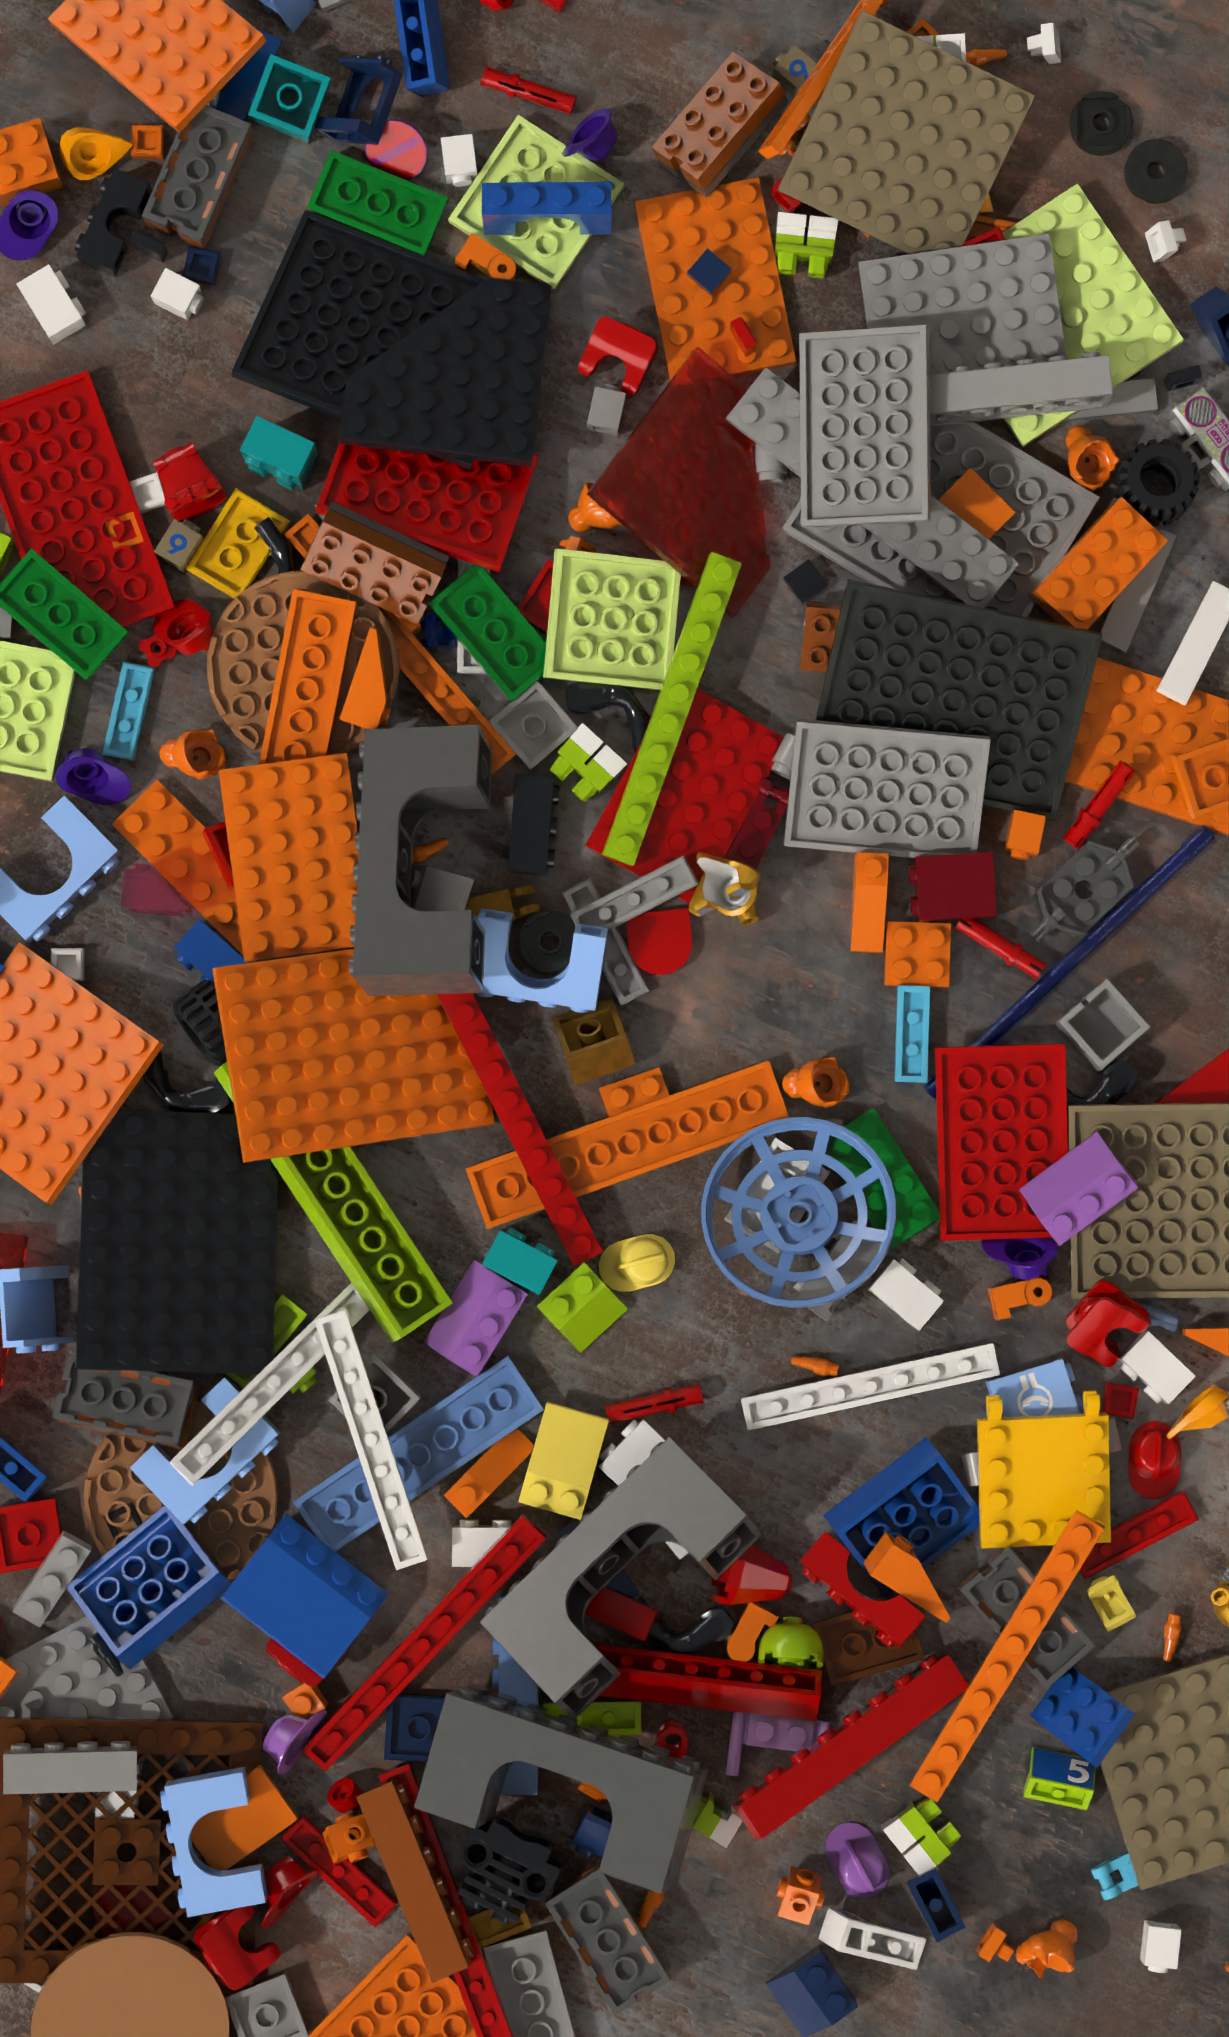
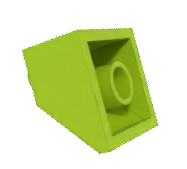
M585 1262L537 1305L540 1311L580 1353L628 1310Z

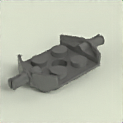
M1130 836L1119 848L1113 849L1088 841L1037 890L1039 905L1044 918L1030 932V935L1034 937L1043 929L1035 938L1038 943L1051 930L1055 929L1079 937L1084 936L1095 923L1134 887L1126 860L1140 846V843L1136 841L1127 849L1135 840L1133 836ZM1085 881L1091 885L1092 895L1090 898L1081 899L1076 895L1075 886L1078 882Z

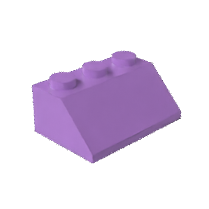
M1096 1131L1019 1190L1040 1222L1060 1246L1135 1191L1138 1185L1102 1136Z
M474 1260L450 1298L453 1304L442 1311L425 1338L424 1343L451 1362L478 1377L529 1293Z

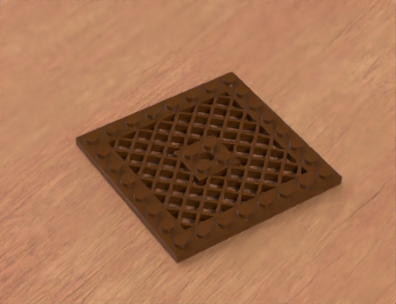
M0 1717V1983L44 1984L50 1973L55 1970L67 1955L82 1946L90 1938L93 1941L100 1939L96 1932L107 1921L118 1933L130 1932L141 1922L152 1934L163 1936L161 1933L174 1922L184 1933L177 1942L183 1945L190 1939L196 1945L193 1939L195 1931L210 1921L211 1917L217 1912L200 1915L202 1918L189 1929L178 1918L186 1911V1908L181 1909L179 1907L173 1913L163 1902L174 1889L178 1892V1889L182 1887L180 1886V1876L174 1880L164 1869L172 1861V1856H176V1850L173 1843L169 1844L168 1838L165 1836L167 1834L166 1826L161 1830V1818L151 1817L162 1807L161 1798L151 1785L162 1774L169 1781L175 1780L176 1778L167 1769L179 1758L191 1769L183 1778L202 1775L203 1773L200 1770L212 1758L223 1770L245 1767L246 1774L262 1762L263 1721ZM85 1741L97 1742V1747L111 1746L112 1741H130V1746H137V1754H141L137 1758V1766L148 1758L158 1769L147 1781L137 1774V1782L141 1786L130 1799L122 1791H114L125 1803L112 1815L100 1803L110 1792H102L98 1797H95L92 1792H83L91 1802L80 1813L68 1802L75 1793H66L64 1796L60 1793H51L58 1802L47 1812L34 1801L42 1793L32 1794L31 1796L30 1794H3V1753L5 1749H11V1744L29 1743L31 1748H44L45 1743L61 1742L64 1743L65 1748L77 1747L78 1742ZM153 1754L174 1755L162 1765ZM186 1755L206 1756L195 1766ZM218 1755H229L228 1765ZM146 1790L157 1803L144 1814L133 1802ZM31 1806L41 1818L29 1828V1810ZM61 1806L74 1817L63 1829L50 1818ZM96 1806L106 1818H95L94 1830L83 1817ZM128 1806L138 1816L134 1819H116ZM44 1822L56 1833L45 1846L33 1834ZM79 1822L90 1835L77 1846L66 1833ZM29 1839L39 1851L27 1862ZM60 1839L73 1850L61 1862L49 1851ZM92 1840H94L93 1862L82 1851ZM161 1840L171 1853L159 1863ZM123 1843H131L136 1848V1854L133 1858L124 1860L117 1853L118 1847ZM258 1848L227 1870L258 1865ZM43 1855L55 1866L44 1878L32 1867ZM201 1855V1856L199 1857V1859H200L202 1862H204L205 1859H204V1857ZM76 1856L88 1866L77 1879L65 1868ZM28 1872L38 1884L26 1894ZM59 1872L71 1883L60 1895L48 1884ZM92 1872V1885H103L93 1895L81 1884ZM160 1873L170 1885L157 1896L149 1886H158ZM115 1885L136 1886L124 1895ZM42 1888L54 1899L43 1911L31 1900ZM75 1888L87 1899L76 1911L64 1901ZM108 1889L120 1900L109 1912L97 1901ZM141 1889L153 1900L142 1912L129 1901ZM59 1904L70 1917L57 1928L47 1915ZM27 1905L37 1917L25 1927V1910ZM91 1905L103 1916L92 1928L80 1918V1915ZM124 1905L135 1916L125 1928L113 1918ZM251 1905L254 1913L251 1919L240 1928L238 1933L239 1944L244 1950H253L255 1946L256 1905ZM159 1906L169 1918L156 1929L146 1916L155 1907ZM41 1921L53 1932L42 1944L29 1933ZM74 1921L85 1932L75 1944L62 1933ZM24 1938H25L34 1948L24 1947ZM58 1938L67 1948L47 1947ZM199 1948L190 1949L191 1953L209 1967ZM213 1972V1974L215 1975V1977H216V1979L218 1980L219 1984H220V1985H223V1984L221 1983V1981L219 1980V1978L217 1977V1975ZM253 1979L246 1985H253Z

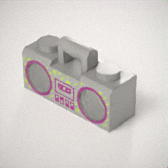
M1203 387L1171 411L1168 416L1171 420L1169 425L1178 437L1183 436L1186 440L1181 444L1182 448L1180 451L1183 453L1189 451L1192 457L1189 461L1197 463L1198 470L1196 473L1206 467L1209 470L1207 475L1210 481L1217 488L1222 487L1226 492L1229 490V420ZM1193 444L1204 457L1202 461L1191 446Z

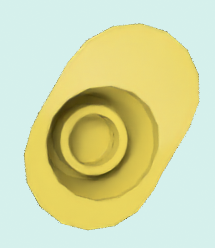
M655 1234L640 1235L621 1240L608 1246L602 1253L599 1260V1274L607 1286L619 1292L634 1291L657 1285L665 1281L672 1273L675 1265V1253L669 1242Z

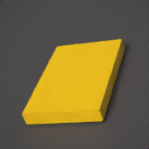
M235 488L186 567V570L235 599L245 589L253 585L270 557L269 553L271 550L254 529L255 526L269 517L282 535H284L291 522Z

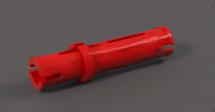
M489 66L485 67L480 83L481 86L507 93V97L512 99L516 96L568 113V115L572 114L577 95H571L520 78L521 74L515 72L511 75Z
M1119 760L1112 773L1107 777L1085 809H1080L1078 812L1079 817L1063 836V839L1080 850L1095 827H1100L1102 824L1101 819L1137 771L1127 763Z
M976 918L962 919L972 927L959 921L954 928L1005 959V964L1008 966L1013 964L1034 980L1038 978L1041 972L1031 967L1030 964L1041 971L1047 964L1045 961L1043 962L1022 949L1024 945L1018 942L1016 945Z
M697 1383L696 1385L671 1390L670 1387L664 1388V1392L610 1405L606 1404L605 1410L607 1419H609L608 1423L611 1425L612 1423L641 1418L669 1411L670 1414L675 1413L678 1408L699 1403L703 1404L704 1401L700 1384Z

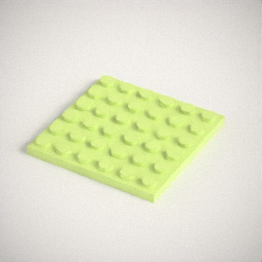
M1078 184L1003 232L1005 240L1042 234L1050 235L1066 356L1070 360L1079 359L1082 354L1088 352H1100L1101 356L1109 355L1112 389L1183 343L1184 339ZM1078 411L1006 418L1004 421L1021 446L1025 447Z

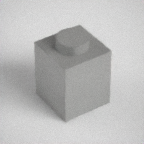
M603 384L602 388L595 386L587 420L588 431L618 437L626 402V393L621 392V388L609 384Z

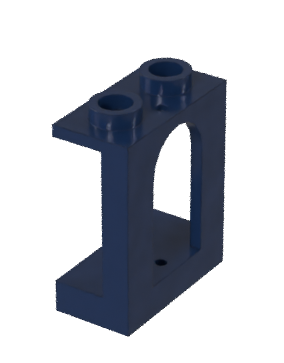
M353 55V58L339 57L338 62L351 70V74L335 118L318 116L315 129L335 142L378 145L403 73L392 66L393 62L382 56H375L374 59H368L360 55ZM382 77L384 83L383 90L371 125L361 119H355L367 85L373 79Z

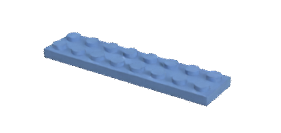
M509 1356L388 1437L409 1501L544 1410ZM359 1457L293 1501L315 1536L334 1552L380 1522Z

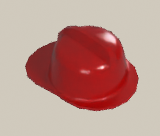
M180 599L174 601L176 609L155 617L153 631L159 638L172 645L180 653L192 655L201 650L208 653L209 643L214 632L210 622L211 614L208 610L192 600Z
M1158 1421L1146 1422L1139 1426L1131 1436L1129 1445V1482L1135 1492L1144 1498L1152 1500L1164 1498L1172 1493L1178 1484L1181 1464L1180 1438L1176 1434L1168 1439L1166 1435L1171 1427L1166 1423Z
M290 1856L283 1857L270 1868L265 1875L268 1893L266 1901L270 1909L266 1913L261 1927L267 1929L276 1923L298 1895L314 1881L319 1872L317 1870L307 1872Z

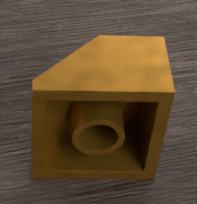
M612 997L598 1001L595 1011L589 1010L586 1013L570 1011L551 1018L575 1085L636 1064Z

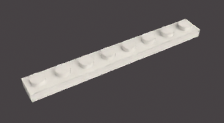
M351 1283L314 1320L346 1310L353 1327L369 1311V1308ZM314 1320L169 1462L191 1486L325 1355Z
M343 1310L314 1320L395 1568L399 1570L426 1561L428 1557L347 1311Z
M989 1343L740 1398L747 1430H753L998 1376L1000 1371L994 1344Z

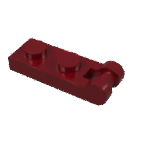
M765 778L726 857L727 859L740 861L757 869L788 806L789 788L786 787L784 790L774 785L775 781ZM767 796L779 801L775 809L764 804Z

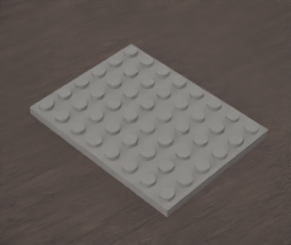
M975 422L930 427V495L938 500L971 468L1016 512L993 535L990 541L1016 560L1019 565L985 608L1028 617L1036 604L1028 595L1066 554L1100 497ZM801 498L782 528L783 532L870 584L962 603L862 525L820 528L801 527Z

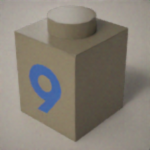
M794 45L788 52L783 50L776 57L772 64L775 66L772 78L780 82L781 86L795 97L817 63Z
M174 519L154 550L155 554L160 559L185 573L187 571L186 567L204 540L202 535L199 534L201 529L186 519L183 523Z

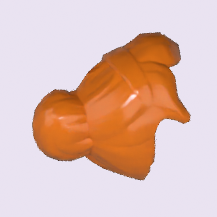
M1074 425L1068 430L1065 439L1066 446L1069 449V474L1082 487L1095 491L1098 488H1102L1110 479L1111 471L1115 470L1118 462H1120V458L1116 455L1107 438L1093 434L1089 428L1082 425ZM1085 458L1089 459L1088 463H1085Z
M587 482L579 496L578 505L573 507L568 514V521L575 531L581 533L589 532L592 527L613 529L631 522L634 517V509L631 505L626 506V502L620 494L619 486H615L613 492L608 493L597 484Z
M213 729L187 730L177 739L168 740L165 744L161 745L159 750L160 759L166 766L178 768L186 775L197 778V780L213 778L219 774L218 770L226 769L227 757L223 747L218 744V738ZM193 757H198V760L195 761Z
M828 1057L812 1059L800 1069L790 1070L783 1077L782 1086L784 1092L791 1098H803L815 1106L828 1108L841 1103L850 1093V1081L846 1073L841 1068H838L839 1064L836 1058ZM815 1082L819 1083L818 1087L815 1086Z
M1065 1919L1057 1920L1051 1924L1050 1931L1033 1934L1018 1946L1015 1954L1017 1961L1022 1965L1026 1963L1027 1966L1036 1972L1039 1978H1043L1045 1968H1052L1059 1972H1073L1075 1970L1073 1945L1078 1938V1931L1073 1923Z

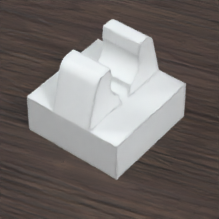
M1054 23L1041 24V34L1027 38L1028 52L1031 51V56H1044L1049 64L1061 63L1059 30Z
M1169 220L1158 222L1145 232L1153 263L1165 261L1178 251L1179 243L1187 241L1184 229H1172Z

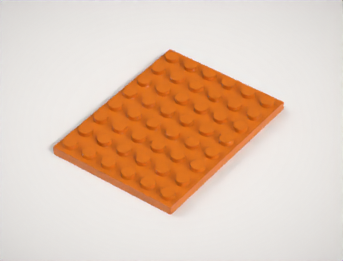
M354 949L213 968L243 1163L495 1124L492 1103L437 994L368 996L349 973V957L354 956Z

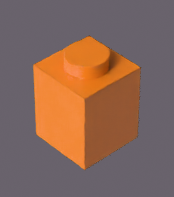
M1014 810L1010 816L1004 851L1011 852V858L1029 861L1030 856H1037L1039 854L1046 816Z

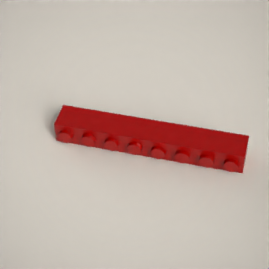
M594 1644L621 1673L599 1696L817 1720L821 1699L822 1670Z
M933 1653L919 1663L921 1669L912 1675L910 1672H907L893 1682L896 1687L888 1693L882 1690L868 1700L870 1706L861 1712L856 1709L842 1719L844 1724L834 1731L833 1728H830L821 1733L816 1738L818 1741L816 1745L809 1750L807 1747H803L790 1757L792 1762L782 1769L781 1766H777L764 1775L766 1780L757 1788L751 1785L737 1795L740 1800L732 1806L753 1838L763 1839L966 1691L969 1685L949 1655L937 1656Z

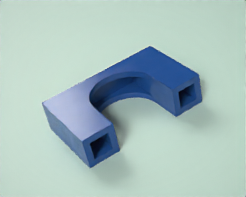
M611 182L482 183L484 235H516L517 223L534 218H561L574 221L580 226V235L612 234Z

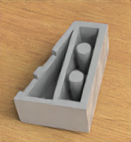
M852 1220L851 1224L857 1225V1222ZM834 1234L833 1237L837 1241L830 1250L825 1248L832 1261L836 1260L846 1250L852 1241V1237ZM862 1240L854 1256L843 1267L838 1269L846 1285L855 1280L868 1267L877 1254L881 1243ZM815 1258L813 1263L817 1266L814 1270H817L821 1267ZM826 1276L817 1280L796 1282L793 1286L797 1290L793 1296L796 1299H810L834 1292ZM846 1296L828 1304L807 1308L824 1321H828L833 1315V1310Z

